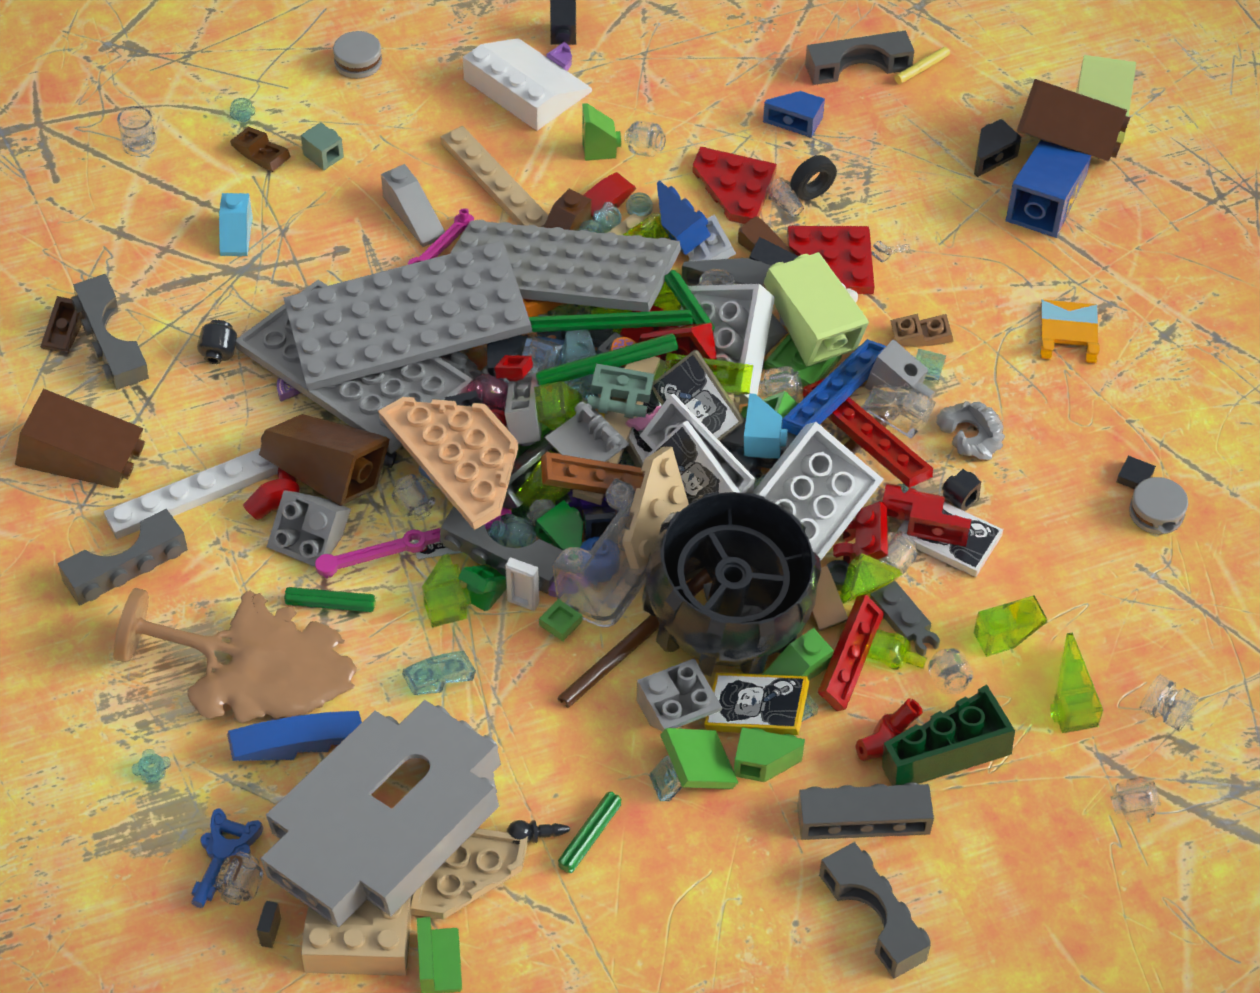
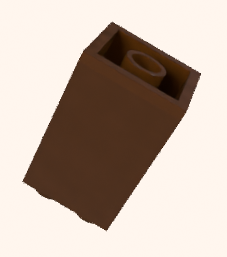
M1034 79L1017 132L1109 162L1111 157H1117L1121 143L1117 142L1120 131L1125 133L1130 117L1125 116L1127 113L1126 109Z
M43 388L20 432L15 465L119 488L123 478L128 480L132 473L134 463L131 461L133 457H139L144 448L145 441L141 440L144 428Z
M301 414L266 429L261 437L262 444L259 455L339 506H342L377 488L390 439L376 433Z

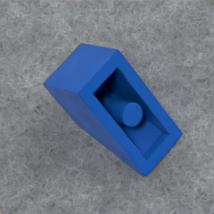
M798 91L767 99L764 103L763 122L812 138L823 119L825 98Z

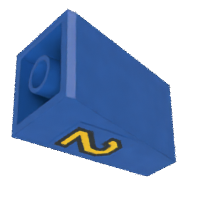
M1040 140L1012 184L1005 221L1057 238L1087 176L1091 156Z

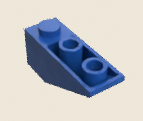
M659 180L657 182L662 226L670 240L680 241L681 252L687 255L711 236L706 226L709 222L700 210L695 212L692 204L686 198L681 199L673 186L667 187Z

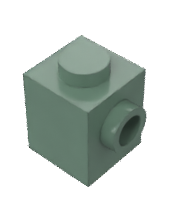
M322 122L301 135L303 155L321 169L325 170L344 158L342 138L335 130L329 129Z

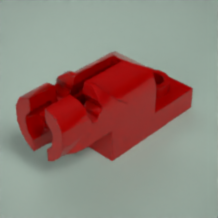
M886 483L882 503L887 507V516L909 521L907 535L966 547L972 519L942 514L945 497L917 491L914 488H909L906 493H903L902 486Z

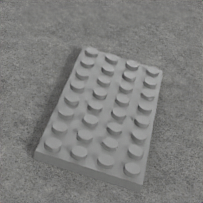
M471 220L450 254L503 240L522 299L649 312L665 282V275L669 274L681 249L680 241L667 238L655 239L639 235L625 236L616 235L615 233H595L588 230H565L560 227L545 228L536 225H515L509 222L495 223L486 222L485 220Z
M503 240L283 297L308 391L532 332L531 323Z
M317 280L300 293L328 285ZM285 304L236 339V349L349 426L388 437L390 442L387 452L390 454L401 447L402 444L380 419L378 410L402 397H413L416 402L431 403L432 399L445 400V397L470 392L475 388L472 378L441 358L435 357L308 391Z

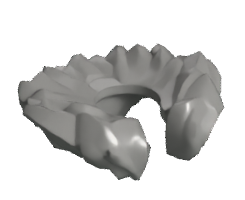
M966 401L954 406L945 407L937 415L936 423L940 430L945 433H952L957 425L962 422L972 423L978 428L979 433L975 437L967 438L961 429L953 438L952 445L963 456L970 457L974 455L979 459L991 460L992 454L1003 447L1002 441L1005 438L1003 422L992 407H987L980 401L973 403Z

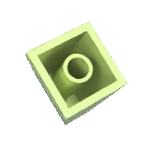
M819 252L811 255H800L795 260L787 263L778 262L768 269L763 283L767 291L775 297L774 304L806 367L855 351L858 348L869 321Z

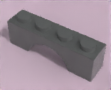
M906 30L807 45L805 65L813 85L837 82L840 73L846 67L859 63L875 65L887 74L902 72L913 65L915 51Z
M106 273L73 284L75 296H72L71 300L76 313L82 312L84 319H81L83 329L87 336L92 334L94 341L91 342L96 358L102 357L104 365H101L107 382L112 380L116 390L149 379L147 364L137 341L117 339L105 328L111 316L118 311L116 295Z
M454 506L440 529L439 541L445 547L452 551L459 550L469 555L476 563L481 565L487 564L497 569L505 577L506 564L510 557L538 567L539 591L546 594L549 592V587L564 564L566 552L540 539L522 548H509L500 545L489 536L485 524L474 530Z
M166 508L140 521L139 537L135 544L125 552L113 556H99L83 550L57 564L62 581L80 606L88 601L97 599L100 595L115 587L124 585L127 581L143 573L150 572L156 566L170 559L177 558L188 549L184 532Z
M853 842L821 860L819 876L837 901H860L870 906L879 915L884 929L878 936L875 954L893 979L927 961L931 946L928 934L923 928L916 926L911 919V913L906 904L897 900L892 893L889 881L886 877L880 876L877 873L870 855L865 850L861 851L858 845Z

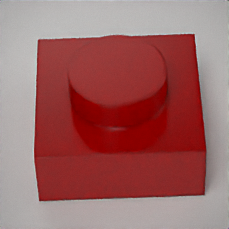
M505 355L495 366L496 378H507L509 381L524 379L533 367L532 356Z

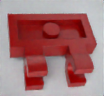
M881 501L860 509L855 519L843 531V540L845 542L833 545V556L836 558L843 556V561L850 565L858 561L862 566L888 556L887 507ZM856 538V543H848L849 541Z

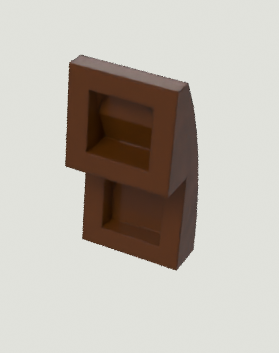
M247 127L230 141L231 145L238 152L271 172L291 157L288 148L269 142L267 133L251 127Z

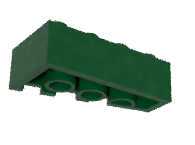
M986 684L979 688L978 693L970 698L965 696L958 700L953 708L944 713L939 711L932 715L930 721L921 726L916 724L885 742L883 746L882 768L892 786L911 782L919 784L1012 755L1015 729Z

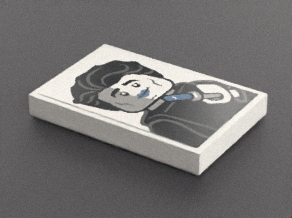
M689 421L680 424L645 456L647 458L662 447L673 448L689 504L698 500L699 495L711 492L741 493Z
M945 502L942 514L972 519L966 547L907 535L909 521L904 520L896 533V540L974 577L978 575L1003 534V529Z

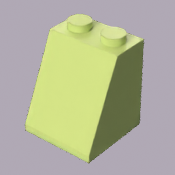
M1084 55L1076 93L1126 109L1127 113L1125 116L1129 117L1136 62ZM1119 132L1117 142L1123 144L1124 132Z

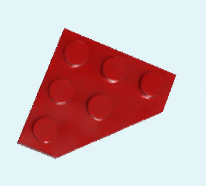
M700 146L693 163L692 172L697 179L700 178L706 185V191L716 203L719 202L729 221L745 224L755 216H760L776 173L777 164Z
M788 226V247L797 256L803 254L811 255L819 252L839 281L845 285L846 289L850 288L857 294H874L875 285L869 226Z

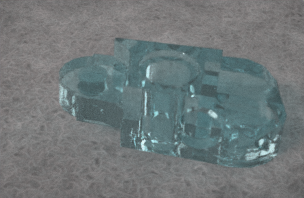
M587 329L568 331L566 333L561 349L562 364L596 355L591 335ZM594 374L565 382L571 400L580 399V402L587 404L589 396L599 397V394L590 393Z

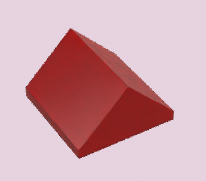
M712 323L659 329L641 335L642 341L668 334L675 335L678 349L655 356L667 362L664 369L665 372L694 350H698L709 368L717 367L718 362Z

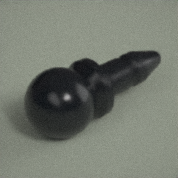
M516 820L507 828V833L514 839H524L528 836L527 843L530 841L537 843L538 837H556L570 831L569 826L558 823L537 826L535 820H532L530 823L524 820ZM512 841V843L520 844V841Z

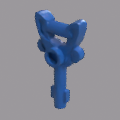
M221 809L213 811L210 822L211 833L203 834L200 839L202 847L206 849L208 857L212 860L202 881H197L191 892L192 896H194L191 903L195 907L203 908L207 900H212L216 892L214 885L226 857L237 855L243 861L249 859L251 855L250 846L260 837L263 831V824L259 820L250 821L244 825L227 820L226 815ZM224 832L240 838L226 839L221 834ZM234 858L229 864L236 863L238 859Z

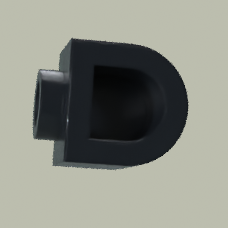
M962 469L957 475L950 476L943 484V497L960 510H968L980 499L981 481L972 472Z

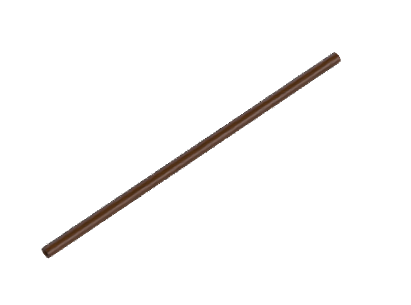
M879 413L875 417L884 427L890 424L888 416L884 413ZM852 439L844 444L853 454L862 449ZM703 568L686 584L692 595L696 596L704 588V584L710 583L712 579L707 570ZM650 615L562 692L557 697L558 701L561 703L565 701L567 708L573 705L659 628L660 623L656 616Z

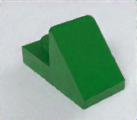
M489 565L464 567L458 577L459 580L467 583L463 599L483 611H488L507 589L506 577Z

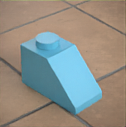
M222 193L219 210L220 256H248L253 218L249 193Z
M749 393L744 431V456L779 459L781 447H787L788 429H782V416L759 396Z

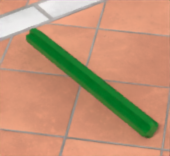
M691 310L540 316L529 317L532 332L686 326L692 324L693 315Z

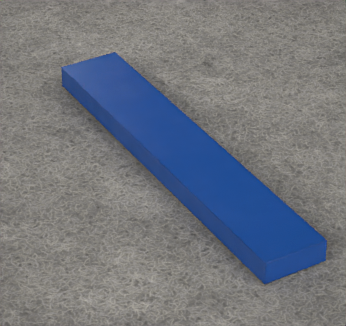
M868 339L863 342L782 419V429H788L789 433L798 435L806 424L817 422L820 425L868 379L877 356L886 346Z

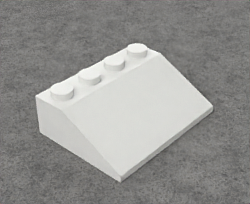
M519 38L481 44L463 56L464 80L536 131L592 92L590 86Z
M760 284L688 286L715 326L713 336L718 363L717 367L710 368L726 392H732L734 397H740V404H748L749 393L758 394L775 297Z
M813 422L803 427L752 493L764 496L765 499L779 505L788 513L795 515L806 527L805 533L809 538L813 552L819 556L821 561L884 479L821 425Z

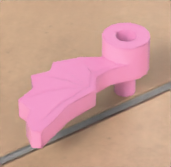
M657 406L650 415L646 414V418L638 417L627 420L626 425L634 427L637 431L644 430L662 406Z

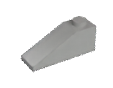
M405 164L381 174L383 197L422 247L434 243L445 230L416 177Z
M536 373L527 374L524 379L519 381H509L505 407L508 431L521 446H530L537 441H541L540 387L536 379Z

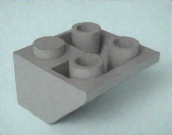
M285 490L283 491L267 547L315 567L316 559L323 554H331L343 537L351 508L343 505L339 506L325 498Z
M694 658L637 680L636 701L648 723L662 732L665 728H678L722 710L721 704Z

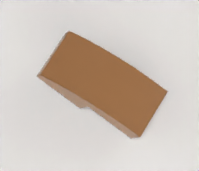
M917 313L890 320L895 341L902 346H931L954 342L947 314L919 320Z
M828 566L821 567L815 606L812 611L819 631L847 622L848 619Z

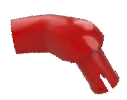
M278 467V479L260 485L243 506L253 518L260 520L271 511L279 508L283 491L300 493V487L296 483L295 477Z
M908 698L896 712L883 715L877 723L873 734L856 742L855 748L859 759L867 761L883 757L884 743L906 731L909 724L923 713L920 704L914 699Z

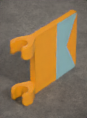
M1041 299L1040 358L1052 359L1054 343L1086 346L1085 361L1087 363H1097V355L1100 352L1097 304Z

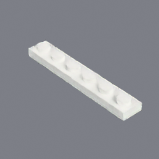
M259 448L105 510V518L116 539L139 531L140 521L166 508L172 517L276 475L278 474V467L259 455Z

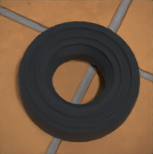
M813 156L804 161L795 170L790 181L791 189L797 197L804 201L814 199L824 194L831 187L836 178L837 169L834 163L826 156ZM819 173V175L816 177V179H814L812 182L808 183V181H809L815 174Z

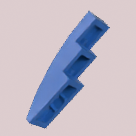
M359 711L324 712L252 724L229 730L227 737L233 761L294 760L298 752H328L331 745H339L362 721Z

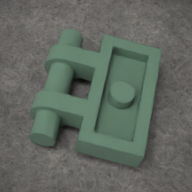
M596 363L590 393L600 394L601 397L589 396L587 403L593 409H598L599 413L607 414L610 411L625 414L624 417L633 419L634 416L646 418L648 406L636 403L637 401L649 403L654 374ZM611 396L627 399V402L610 400Z

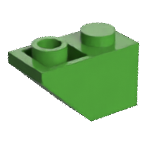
M742 727L734 762L736 777L761 782L768 781L802 761L805 739L797 738L791 734L780 735L770 733L760 728L749 729Z

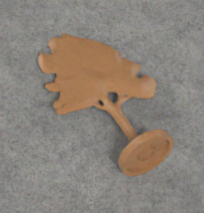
M134 588L125 603L120 617L113 651L114 660L121 662L130 661L138 646L141 634L199 650L207 658L206 676L201 677L193 686L189 687L188 697L190 702L201 716L209 719L223 716L225 713L223 705L228 704L233 710L235 720L239 723L250 721L256 717L263 718L266 714L279 719L280 717L287 718L312 712L315 708H321L325 702L333 700L337 695L354 688L351 678L357 670L351 658L341 656L332 649L337 644H342L345 641L337 630L331 629L329 626L317 621H312L301 632L297 630L295 623L291 621L297 614L293 607L277 609L274 616L265 606L268 600L261 593L255 594L251 590L246 591L241 596V603L230 622L231 627L229 630H223L213 636H203L146 621L149 603L148 592ZM228 637L231 640L230 642L222 641V638ZM214 650L230 654L232 656L230 663L222 665L218 662L214 655Z

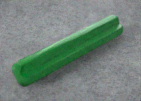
M671 270L669 274H666L664 281L682 308L692 311V323L694 325L712 323L681 275L675 270ZM712 323V330L714 332L715 326Z
M287 587L284 595L285 604L363 612H373L376 603L375 595L297 587Z
M613 792L605 794L558 859V866L561 870L567 873L574 872L620 808L621 797Z

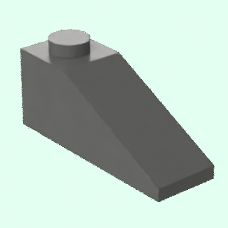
M748 258L685 261L682 265V278L687 286L760 284L766 289L763 282L768 269L772 265Z

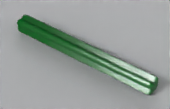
M674 334L664 335L538 371L536 379L539 387L545 388L594 374L596 363L619 367L678 349L677 341Z

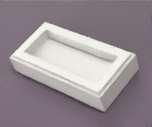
M510 557L506 564L507 601L535 611L539 604L538 567Z

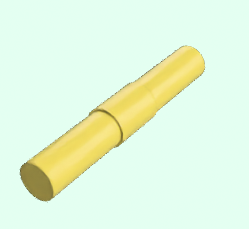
M943 47L895 75L896 83L902 84L950 55L949 49Z

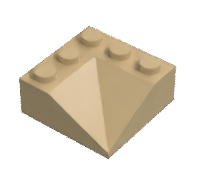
M413 895L392 916L366 900L339 928L308 906L301 951L305 973L406 976L412 917L410 907Z

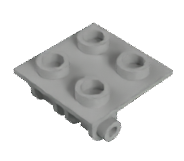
M580 402L575 407L577 413L574 417L545 437L559 454L604 462L629 445L589 403L585 404L584 402Z

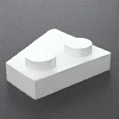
M714 214L707 218L709 223L706 225L711 236L687 254L689 261L728 259L735 255L736 252Z

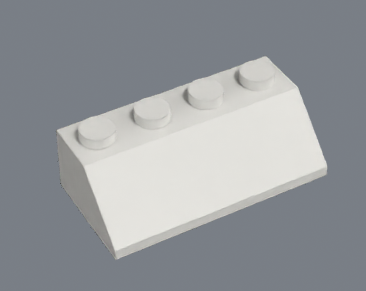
M671 394L641 433L640 437L653 450L680 424L689 421L741 493H752L754 491L755 478L675 394Z

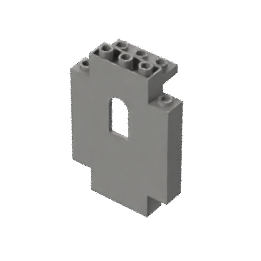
M426 700L417 706L400 724L393 717H385L375 710L266 814L272 834L280 839L260 858L267 877L338 928L366 900L392 916L499 807L493 773L501 765L498 745L491 737L487 735L482 736L475 732L467 722L463 720L458 721L450 716L442 706H434ZM421 758L430 764V769L426 776L392 809L371 795L407 760Z

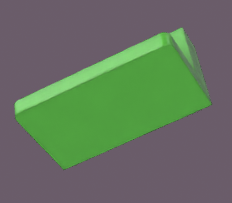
M430 917L417 918L421 993H452L462 991L458 928L431 929Z

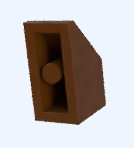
M569 188L553 204L544 227H560L565 230L575 231L585 230L591 223L592 200Z

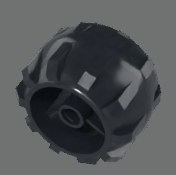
M711 492L699 495L698 500L690 503L680 512L670 513L661 524L659 536L650 552L642 595L643 610L656 616L660 623L656 642L665 652H674L681 648L687 654L698 659V666L704 675L712 676L715 665L740 666L743 674L758 675L763 673L768 656L776 652L781 654L790 643L802 636L805 624L809 620L815 606L818 580L821 574V563L819 556L813 552L809 538L805 533L806 527L795 515L788 513L779 505L765 499L764 496L753 493ZM705 567L712 579L705 606L696 600L685 581V577L688 574ZM744 605L768 607L757 614L740 617Z

